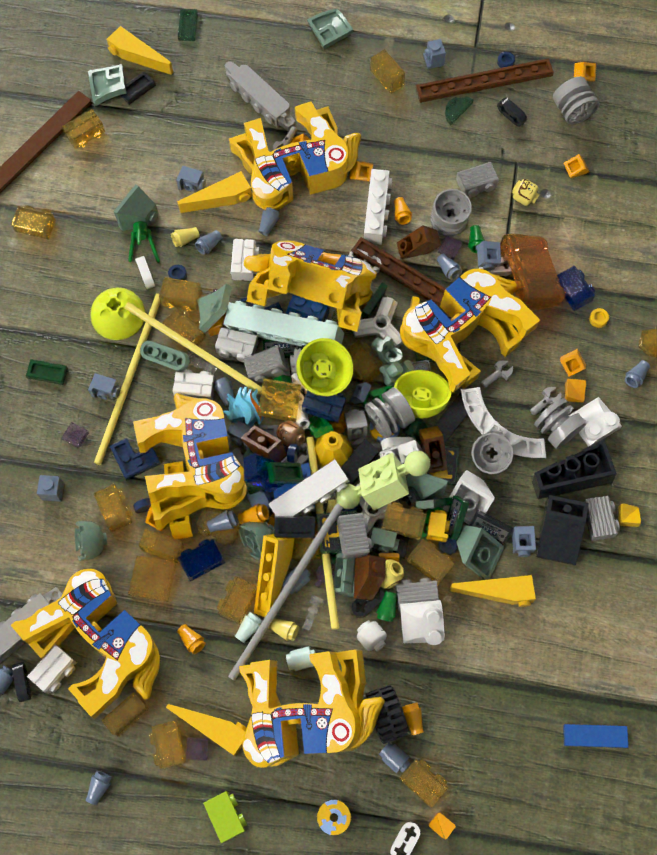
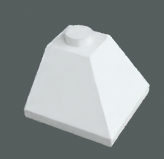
M467 470L460 477L450 495L452 498L453 495L459 496L469 502L464 522L467 524L471 522L477 510L486 513L495 499L484 480ZM450 505L444 506L443 509L448 512Z

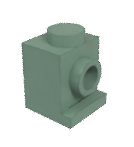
M373 527L371 536L372 549L370 551L373 552V548H376L380 553L397 551L400 540L396 539L397 532Z

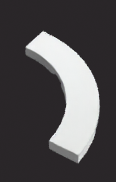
M480 387L461 389L462 400L467 414L482 435L492 432L503 435L512 445L514 455L528 458H546L544 438H527L511 433L490 415L483 402Z

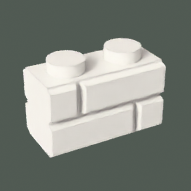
M234 239L231 277L233 280L252 281L254 274L258 273L244 267V259L247 256L259 254V247H256L255 240Z
M221 327L215 344L216 353H219V356L224 358L232 356L244 362V358L255 354L258 336Z
M187 369L181 372L176 371L173 394L179 393L188 397L213 400L214 375L207 371H201L200 374L193 373Z
M55 645L27 677L45 693H54L61 686L60 681L64 676L68 677L75 670L74 665L77 662Z

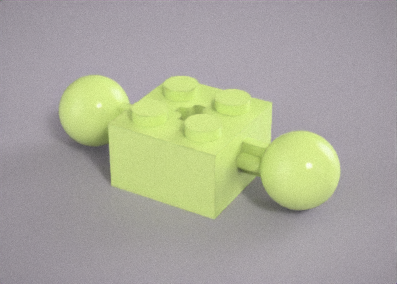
M422 451L409 453L405 459V464H401L393 452L359 468L361 485L356 487L347 484L348 486L345 489L336 492V502L344 509H352L359 504L362 496L373 510L381 508L408 495L409 491L405 475H424L430 468V459Z

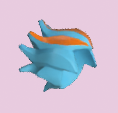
M240 387L236 398L227 394L229 411H223V413L226 414L230 422L235 423L236 420H239L250 427L256 421L258 424H261L264 419V409L256 398L257 389L252 392V389H249L247 393V387H244L243 391Z

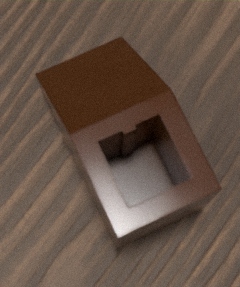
M424 225L397 242L401 259L426 255L441 246L437 229Z

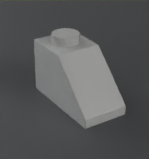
M354 409L345 413L348 440L367 438V421L364 411Z

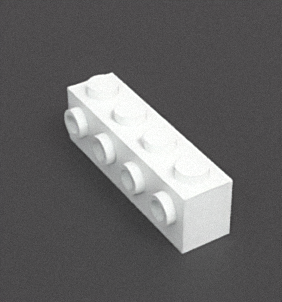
M371 169L364 239L377 245H382V237H386L387 232L384 220L388 221L389 210L386 209V204L390 205L391 196L387 192L392 187V178H389L388 170Z
M333 460L270 502L269 506L276 516H298L301 513L305 515L314 509L313 505L319 501L322 504L330 499V494L334 491L340 492L348 486L346 483L349 480L336 460Z

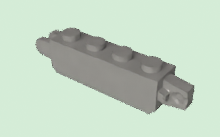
M226 62V76L230 79L232 90L241 94L245 102L253 105L255 111L261 113L269 124H273L276 128L281 126L287 131L296 125V121L290 115L289 103L248 65L238 67L234 62Z
M57 587L44 595L39 593L38 595L31 596L25 606L14 610L7 621L0 622V663L26 643L10 625L15 621L29 618L39 609L61 598L62 593Z

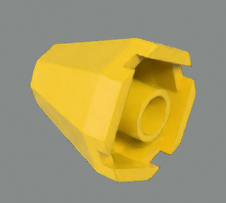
M331 431L316 439L315 451L318 467L321 469L333 460H336L340 468L353 453V448L347 436Z

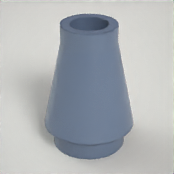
M267 207L262 213L258 232L268 236L279 220L278 216L280 213L275 209Z
M215 230L198 238L195 246L201 254H209L222 239V235L219 231Z
M441 254L437 258V262L447 279L455 280L461 275V266L447 257L446 254Z
M644 360L640 361L639 364L626 373L625 382L633 388L641 386L650 368L649 363Z
M223 377L214 382V389L224 402V405L229 406L227 394L234 398L232 382L228 377Z
M226 510L207 521L210 532L234 529V526L238 525L237 517L233 510Z
M96 771L95 775L91 777L86 801L97 805L111 785L110 780L112 777L104 772Z

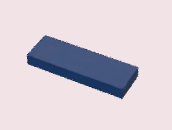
M563 725L564 746L628 748L627 726Z

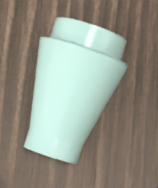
M249 612L248 615L245 614L235 637L245 643L257 631L262 620L252 612Z

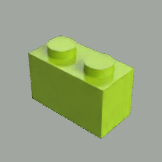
M225 791L203 803L221 843L246 832L244 827L247 826V823L242 813L238 815L235 808L238 806L234 794L229 795V792Z

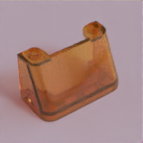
M513 233L503 235L500 241L501 257H503L504 261L508 260L517 286L516 296H519V299L531 311L560 306L563 298H565V291L557 277L546 239L542 236Z

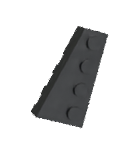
M603 439L596 445L584 448L583 451L575 455L572 454L563 461L556 462L535 472L532 484L537 499L547 498L549 495L556 496L611 484L617 473Z

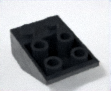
M552 495L548 496L545 501L536 554L537 558L576 565L589 503Z

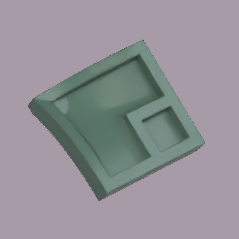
M338 9L328 10L307 19L308 25L324 49L354 33L353 28Z
M122 64L88 71L94 106H98L112 97L126 94Z
M225 284L214 293L197 300L200 311L199 329L203 332L208 331L227 312L232 287L228 284Z

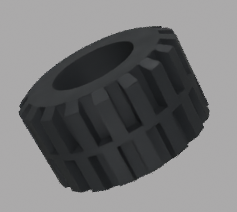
M387 685L366 693L365 699L382 697L385 700L375 725L380 741L385 744L407 736V722L394 688L391 685Z

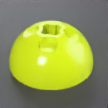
M110 288L103 291L97 296L91 307V322L94 329L101 336L110 340H123L133 336L140 330L144 321L126 310L125 305L129 302L145 312L141 299L134 292L125 288Z
M319 338L309 342L301 350L296 362V372L299 381L309 392L319 396H332L343 391L350 383L353 375V362L349 352L342 344L332 339Z
M409 371L401 375L394 385V388L399 390L409 403L415 418L424 419L439 414L447 406L451 397L449 383L442 376L431 371Z

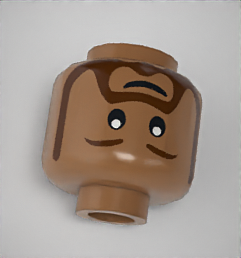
M286 421L278 426L276 431L277 438L282 440L283 445L289 447L290 444L301 446L304 443L305 430L295 422Z

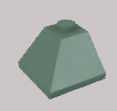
M135 185L114 210V214L119 228L125 231L133 229V224L138 221H143L149 226L151 222L156 220L158 210L156 204L139 186Z
M426 473L422 476L408 474L406 479L407 486L413 487L421 500L443 496L448 482Z
M464 525L457 540L462 562L482 579L490 580L504 546L484 529Z

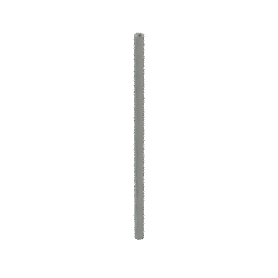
M336 503L232 669L228 676L235 681L240 674L239 666H244L340 514L343 507Z

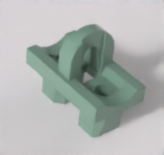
M386 336L384 340L377 337L371 345L372 349L377 351L376 358L382 362L383 366L394 362L400 363L403 359L402 351L395 347L392 338Z
M406 360L402 363L394 362L390 365H384L379 370L383 373L382 379L385 385L394 386L396 380L401 375L413 371L415 368L409 360Z

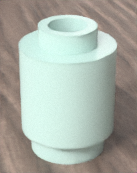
M308 646L286 654L289 670L298 671L313 667L314 665L310 661L309 654H314L315 650H310Z

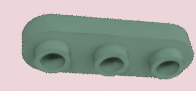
M145 341L141 345L140 353L144 359L178 371H184L189 366V356L184 352L153 341Z

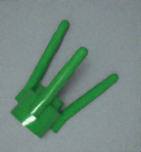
M143 221L133 224L128 261H132L135 238L137 239V244L141 245V240H145L148 237L155 259L159 263L160 259L151 236V230L147 229V223Z

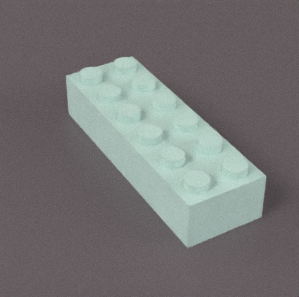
M241 301L229 302L223 323L232 330L301 347L319 338L332 339L342 344L344 332L335 321L326 320V322H321L313 316L302 318L300 314L289 312V315L283 314V311L274 308L271 311L264 310L263 306L253 305V307H250Z

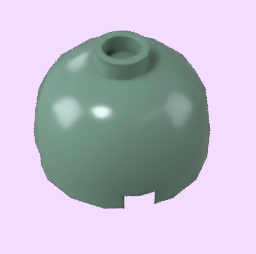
M77 521L76 525L79 528H75L76 551L80 549L81 554L77 556L78 560L94 559L103 551V545H107V535L102 533L101 527L95 522Z
M266 522L243 523L239 526L241 527L239 529L240 539L245 548L248 545L253 552L249 554L256 560H260L263 536L274 534V527Z

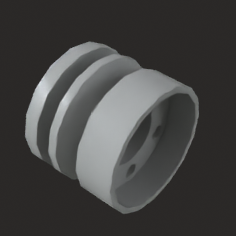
M581 76L574 77L557 88L552 97L558 109L562 110L561 113L566 122L570 125L578 124L588 119L596 112L600 105L586 79Z
M447 189L436 196L430 222L433 229H437L439 234L453 237L465 230L471 214L472 204L464 192L458 189Z
M394 387L382 394L383 402L375 398L373 403L369 402L365 405L370 422L385 439L392 436V433L398 432L397 424L401 428H405L415 421V416L409 403L401 392Z
M565 398L547 407L534 423L537 428L543 427L540 431L542 434L552 431L548 441L556 449L569 442L587 424L579 413L569 416L573 407L569 405L565 408L568 404Z
M494 432L479 436L473 443L471 450L472 460L476 467L488 474H497L506 470L513 458V448L509 440L503 435ZM490 447H494V451H497V455H493V458L486 454Z

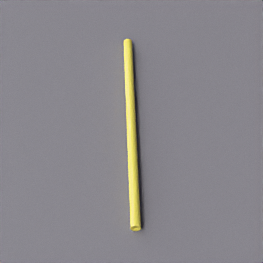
M161 294L155 295L148 314L154 319L163 297ZM145 322L94 463L97 465H102L141 358V345L147 341L152 328L147 322Z
M129 302L125 305L126 310L253 391L257 389L259 395L281 409L285 405V402L139 308Z
M307 437L306 441L312 475L318 471L314 437ZM320 501L315 504L318 531L321 529L320 516L324 515L323 503L321 504ZM321 542L331 629L335 630L339 629L330 553L329 550L323 549Z

